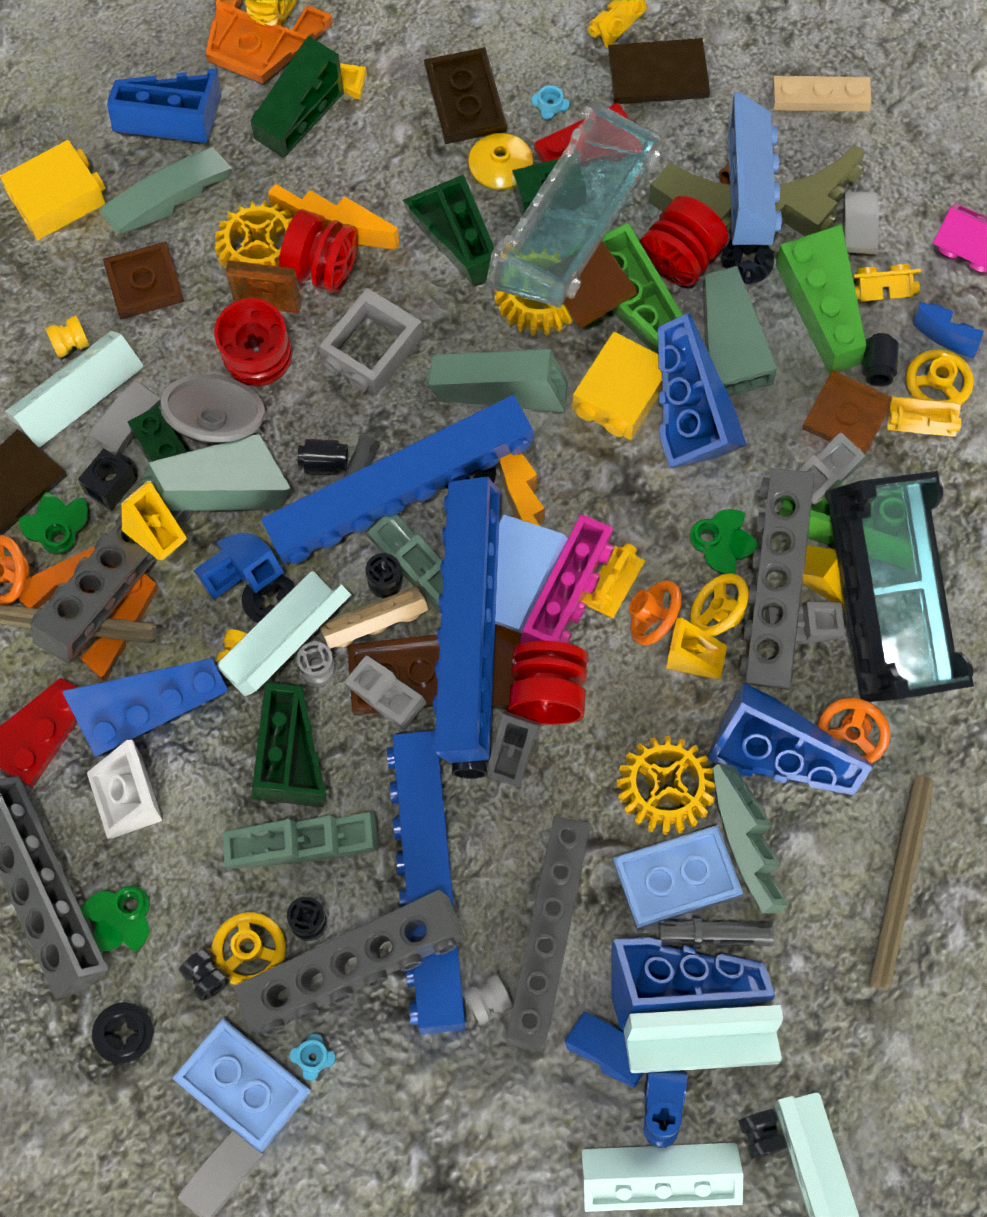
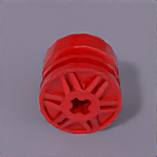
M677 196L659 215V221L650 226L649 231L642 236L639 242L661 277L679 286H691L699 279L700 274L707 269L708 262L713 260L727 244L729 235L725 224L710 207L697 199L688 196Z
M304 209L299 210L292 218L282 242L279 255L280 275L301 283H305L311 277L314 287L319 289L324 287L326 291L337 294L345 285L355 261L359 240L358 229L349 224L343 226L337 220L331 221L327 226L324 216Z
M246 298L233 302L217 318L214 329L216 345L222 356L224 366L233 379L247 386L260 387L274 383L286 373L291 365L293 350L283 316L274 305L263 299ZM258 347L259 351L254 352L253 349Z
M531 641L519 644L513 648L512 663L514 665L511 667V677L516 681L510 685L508 712L544 725H564L583 719L586 690L581 684L586 682L587 671L585 669L587 668L588 654L582 648L557 641Z

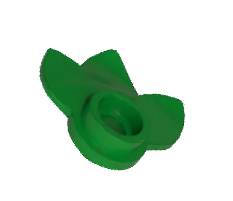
M46 492L38 504L36 515H27L19 518L20 529L28 540L41 543L47 552L55 555L64 554L74 546L76 533L86 525L88 506L83 497L75 499L66 506L59 498ZM56 536H65L62 541L57 543L53 542Z
M724 509L719 511L712 519H703L696 522L691 528L690 542L692 546L699 552L704 553L707 565L720 574H735L736 560L750 557L754 554L755 548H759L756 540L740 529L745 518L744 512ZM710 534L713 540L704 541L701 535Z
M127 886L120 889L117 893L108 891L98 892L90 897L80 908L84 918L97 923L93 937L100 952L112 951L120 947L123 942L132 951L137 952L148 939L150 927L145 916L149 911L150 901L147 894L139 887ZM130 900H136L138 903L137 908L131 912L126 911V903Z

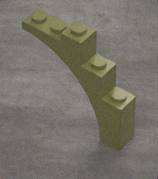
M854 145L836 162L821 171L794 182L780 184V201L775 203V210L781 211V228L785 223L805 237L833 227L837 221V218L834 216L837 203L844 195L845 187L849 182L854 184L864 171L865 167L862 166L865 151ZM671 162L651 183L649 203L662 212L675 197L688 196L710 207L725 224L727 232L731 229L730 184L717 183L693 175Z

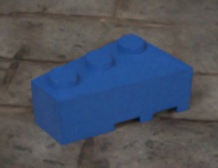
M208 69L206 75L187 77V72L176 73L177 78L157 80L156 75L115 80L107 101L112 131L207 143L221 98L217 69Z

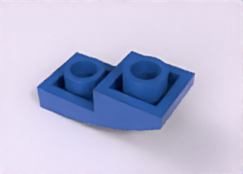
M920 302L913 325L937 344L958 354L974 358L984 331L975 329L969 324L952 323L953 310L945 309L939 304Z
M583 1013L564 1041L567 1050L599 1064L603 1074L633 1088L636 1087L644 1074L630 1072L624 1033L589 1013Z

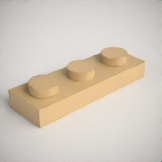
M774 76L773 110L870 111V77Z
M417 586L327 620L319 629L329 649L333 647L342 648L353 643L354 639L364 635L382 633L388 626L395 623L413 621L421 613L429 610L425 598Z

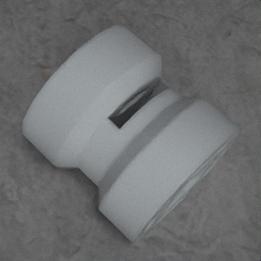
M315 641L309 642L300 648L297 654V665L304 682L314 687L328 684L335 675V664L329 647L324 643Z
M497 974L487 978L485 984L479 989L471 986L462 991L478 1025L489 1021L493 1012L505 1013L513 1008L508 993Z

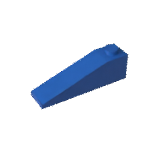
M687 313L659 326V369L662 371V392H659V403L662 404L663 424H659V434L669 468H677L718 458L746 446L737 413L691 314Z
M654 938L616 939L612 943L611 998L620 1030H624L630 1014L738 1008L770 1001L775 997L765 964L725 954H720L717 957L696 953V948L685 945L682 949L662 945V940Z

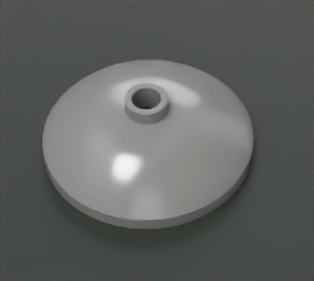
M218 375L187 376L171 383L161 396L160 410L166 422L180 434L200 442L222 444L243 439L257 431L264 418V404L259 395L247 385L228 377Z

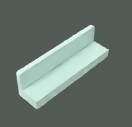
M110 331L5 412L13 423L22 428L36 446L41 447L143 368V364L122 334Z
M311 571L217 663V668L245 697L252 694L276 672L351 594L343 585L331 590L314 571Z
M781 1005L630 1014L623 1030L630 1072L648 1073L779 1064L782 1056L777 1030L783 1021Z
M812 1093L798 1098L790 1096L778 1100L774 1107L788 1145V1152L809 1217H859L820 1094Z
M736 1143L670 1145L666 1148L644 1146L582 1150L585 1212L743 1205V1171Z

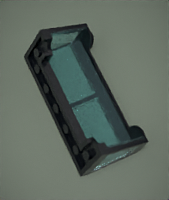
M938 470L861 480L826 491L860 699L868 702L898 700L974 687L972 678L973 665L965 654L955 652L931 511L938 507L943 497V486L939 481Z

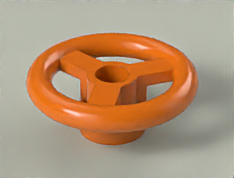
M0 535V584H13L7 594H0V605H9L20 596L23 590L25 579L29 576V564L18 544L10 537ZM4 547L9 550L11 556H5Z
M669 580L658 582L647 591L640 590L632 598L629 605V613L632 615L630 632L637 644L651 645L659 641L673 626L682 602L680 588L675 582ZM664 591H669L671 594L669 609H665V606L662 604ZM663 620L653 632L644 635L652 624Z
M859 698L837 700L826 707L819 718L818 727L837 740L846 739L850 743H856L866 753L861 756L871 763L878 760L889 746L891 736L889 723L882 711L866 700ZM845 709H855L846 714L840 728L828 729L829 723L836 713ZM872 718L879 728V740L876 746L868 738L873 727ZM850 727H857L860 732H854Z

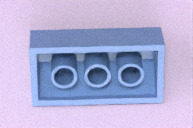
M734 92L728 127L732 245H772L775 232L781 231L782 224L781 211L775 210V203L780 201V182H774V174H778L779 155L773 154L772 147L777 145V126H771L770 111L741 92Z

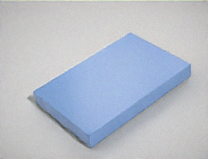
M503 514L499 523L495 624L522 633L568 540L564 534Z
M718 825L614 857L612 860L636 930L658 924L659 920L668 921L743 896V891Z
M224 1018L220 1020L172 1078L260 1153L264 1151L311 1093L305 1085Z

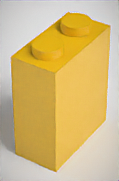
M69 140L0 175L8 197L37 241L106 204L101 192L106 188L97 172L90 173L87 168L90 164L81 149L75 150Z
M613 331L573 393L572 410L583 420L595 421L604 426L612 435L616 437L623 436L632 440L658 399L659 392H662V371L659 369V354Z

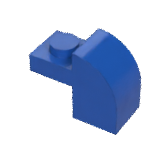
M249 533L233 534L216 542L220 552L194 570L213 600L242 579L257 593L284 573L272 550L259 537Z

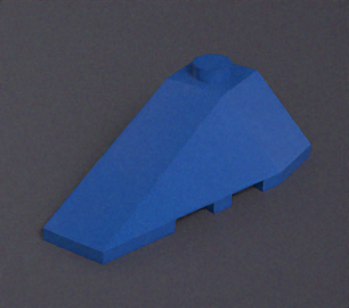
M744 682L727 708L707 756L709 760L717 764L735 766L740 775L752 777V774L774 777V781L786 783V780L808 783L812 788L855 795L873 768L871 762L776 698Z

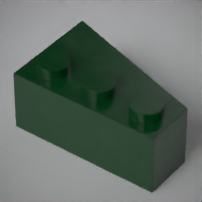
M309 35L307 36L250 120L256 141L282 158H285L344 94L339 54Z
M464 174L403 200L411 220L473 286L498 277V273L503 267Z
M265 682L250 799L324 807L326 792L322 783L319 760L313 743L312 729L302 686Z

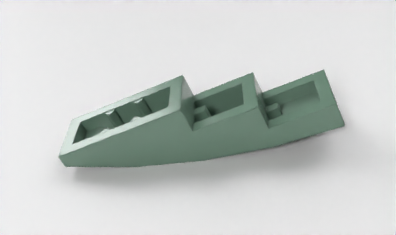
M213 147L185 157L128 188L102 206L100 214L118 235L171 216L175 205L200 197L204 186L229 178L231 167Z
M398 514L392 517H386L385 515L365 534L382 553L391 554L397 558L400 563L401 574L414 587L417 586L421 594L441 613L439 595L443 593V578L440 565L444 557L440 559L419 533L415 535Z
M717 764L713 767L719 809L730 847L743 879L762 913H779L789 906V903L770 873L781 866V864L762 836L773 825L736 767L733 765Z
M371 812L340 818L328 815L298 822L286 819L223 832L224 865L226 869L264 867L379 851L376 816Z

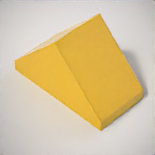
M151 481L145 482L121 503L122 531L158 560L163 561L187 540Z
M808 545L803 584L830 602H841L842 609L846 611L836 549Z
M676 618L666 669L712 679H721L727 645L712 636H707L706 632L687 620Z

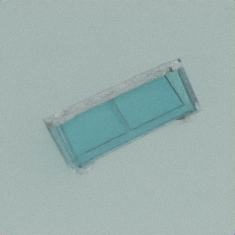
M591 99L582 113L585 116L583 124L581 123L578 129L575 128L569 145L511 235L507 234L504 240L500 239L494 248L486 284L497 291L561 308L567 297L573 299L582 283L579 280L580 275L647 169L653 171L662 154L657 151L661 137Z

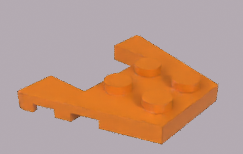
M216 0L215 18L212 20L205 53L207 62L263 84L292 60L308 35L316 39L333 24L332 15L306 5L292 29L278 24L264 26L256 23V20H253L247 12L239 9L244 0Z
M95 546L25 579L23 590L17 600L26 608L39 609L53 596L56 588L61 583L69 581L74 575V570L79 561L84 557L88 558L95 550ZM108 565V566H106V567H107V568H115V567H117V566H115V565ZM144 573L108 618L140 622L158 591L157 584ZM86 590V591H84V592H86V593H94V592H96V591H95V590ZM100 637L80 656V659L104 682L109 678L112 672L111 667L118 656H121L127 646L126 640Z

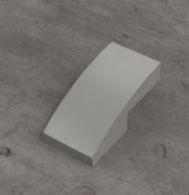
M845 191L843 199V232L847 252L877 254L879 231L878 193Z
M134 381L113 402L90 435L114 452L122 454L133 437L127 422L157 405L159 407L161 397L138 381Z
M841 432L817 457L813 455L798 470L814 472L815 481L812 498L814 505L827 496L826 491L837 488L868 459Z
M807 602L804 607H800L796 644L844 638L845 629L841 602ZM768 607L765 612L766 622L769 624H776L783 617V610L780 607ZM768 641V645H778L773 641Z
M367 655L344 681V684L356 695L403 730L406 729L427 703L422 695L396 679L393 672Z
M233 1130L179 1194L178 1199L199 1217H214L234 1195L235 1189L260 1163L263 1155Z

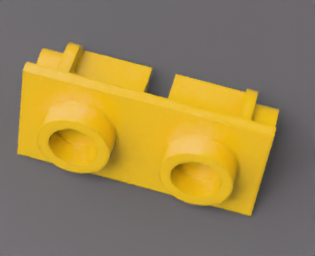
M613 0L607 6L609 12L603 10L595 19L589 22L588 33L594 38L601 36L605 47L608 49V45H612L648 9L645 0Z
M910 264L890 266V271L877 272V267L857 269V274L852 276L853 281H856L855 291L859 303L883 300V287H888L889 299L913 298L914 294L920 293L919 281H914L913 276L920 273L921 269H911Z
M892 396L887 430L955 437L956 431H960L961 418H959L961 403Z
M625 543L623 547L614 545V551L608 564H603L598 573L601 576L596 589L592 594L587 592L582 601L586 606L611 619L615 617L646 560L636 556V547L629 543Z

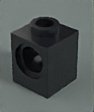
M103 448L78 478V481L87 496L112 511L137 479L132 469L133 464L126 456L119 452H116L114 455ZM109 474H117L112 480H103Z

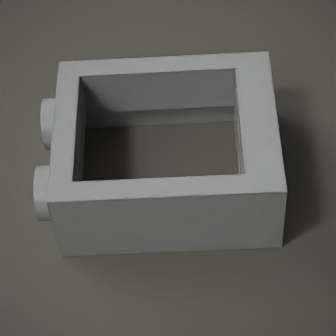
M366 288L319 345L322 365L334 375L339 373L349 379L351 385L361 392L368 391L377 396L423 338L422 321L369 288ZM365 316L398 336L372 370L339 350Z

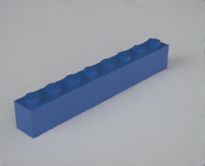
M512 395L261 518V521L283 565L289 562L291 564L299 563L308 558L310 552L320 547H332L341 541L342 536L352 531L355 533L362 532L371 527L373 521L385 515L386 517L397 515L404 510L405 505L415 500L425 501L435 495L437 489L447 485L448 482L465 480L468 474L478 469L482 471L490 469L499 462L500 458L510 453L517 455L524 452L534 442L533 428L516 397Z
M489 477L448 482V495L444 498L447 520L446 527L442 531L445 558L440 565L443 578V593L439 595V608L442 616L441 626L437 629L440 654L439 660L435 664L438 692L433 699V708L436 714V730L432 732L431 742L434 752L448 763L490 760L501 491Z
M433 731L392 735L393 747H387L388 768L396 769L397 781L390 782L392 804H399L400 817L393 818L395 840L402 839L403 853L396 854L398 876L405 875L406 889L399 890L401 907L437 890H441L450 898L454 908L439 755L434 752L432 747L431 735ZM421 925L414 930L413 942H419L425 937L427 932L426 925ZM457 945L454 950L446 954L436 955L433 953L423 958V963L420 966L406 971L408 987L415 986L416 1001L409 1002L411 1025H418L420 1035L466 1030Z

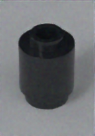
M877 333L866 340L867 346L863 358V374L866 376L868 384L887 386L893 382V378L897 375L899 343L889 334Z
M306 439L304 446H298V466H304V473L338 475L339 471L345 472L348 465V444H340L339 440Z

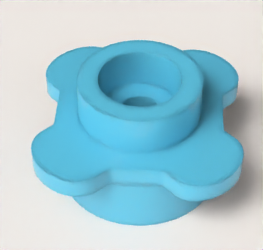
M545 86L540 89L538 94L532 96V105L539 108L543 119L550 120L558 112H565L569 109V101L563 99L562 90L556 86Z
M311 1034L307 1041L303 1042L298 1048H293L290 1052V1060L300 1066L303 1070V1077L308 1081L316 1080L320 1071L325 1067H332L336 1061L335 1054L325 1048L323 1039L318 1034ZM311 1054L316 1055V1059L314 1061H311L309 1059V1056Z

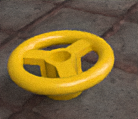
M932 349L920 353L911 361L906 371V385L914 399L935 400L926 396L919 389L920 387L932 386L934 389L942 390L949 398L948 400L935 401L955 402L962 405L972 393L974 377L970 366L962 357L948 350ZM934 360L927 375L916 376L919 367L923 363ZM958 369L962 373L964 381L960 393L952 385Z
M733 573L723 574L709 581L699 591L693 601L690 610L691 624L706 632L707 636H716L737 626L744 617L749 600V588L746 581L741 576ZM726 584H734L737 587V600L731 599L726 594ZM714 592V598L710 602L709 608L701 615L705 601ZM713 618L718 622L715 625L706 626Z
M246 912L229 918L219 927L213 938L211 950L216 955L215 965L217 964L220 968H225L232 977L230 983L238 985L282 964L286 955V941L281 928L274 920L260 913ZM250 923L258 924L269 931L275 943V950L262 946L260 937L251 930ZM238 926L239 931L232 937L230 944L234 955L225 962L223 958L225 938ZM251 942L254 944V948L250 953L242 952V947L245 943ZM258 958L271 962L266 969L254 975H241L234 972L244 961L248 962Z

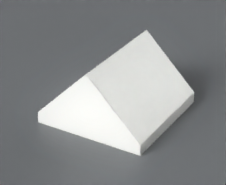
M133 740L123 742L87 772L107 839L163 821L142 755Z

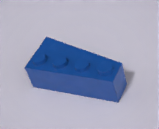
M207 658L67 689L62 692L93 754L97 757L121 745L126 740H131L227 692L228 689L213 659Z

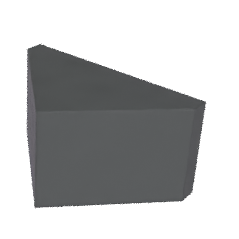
M507 711L503 712L488 764V777L520 788L539 739L538 722Z

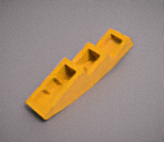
M276 183L268 192L270 206L272 207L278 203L282 211L289 209L290 213H292V218L299 210L304 209L324 216L327 226L333 220L340 221L343 226L346 224L355 226L358 229L359 245L397 250L400 246L399 233L396 226L345 196L335 205L311 190L301 199Z
M510 453L500 458L498 462L499 473L514 517L540 526L544 523L545 508L533 493L537 489V473L522 453L517 455Z

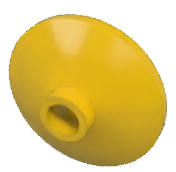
M494 133L481 138L475 143L470 151L468 164L473 178L478 183L494 190H507L512 188V170L533 165V157L528 145L519 137L507 133ZM498 154H503V155H505V156H503V157H498V156H496V155H498Z

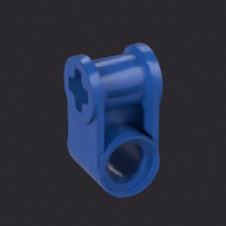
M664 1071L647 1073L643 1130L647 1142L652 1146L666 1148L677 1139L685 1103L687 1072ZM658 1120L666 1121V1131L659 1130Z

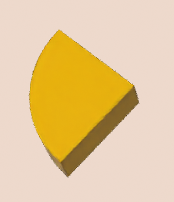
M340 63L344 93L360 100L367 75L366 67Z

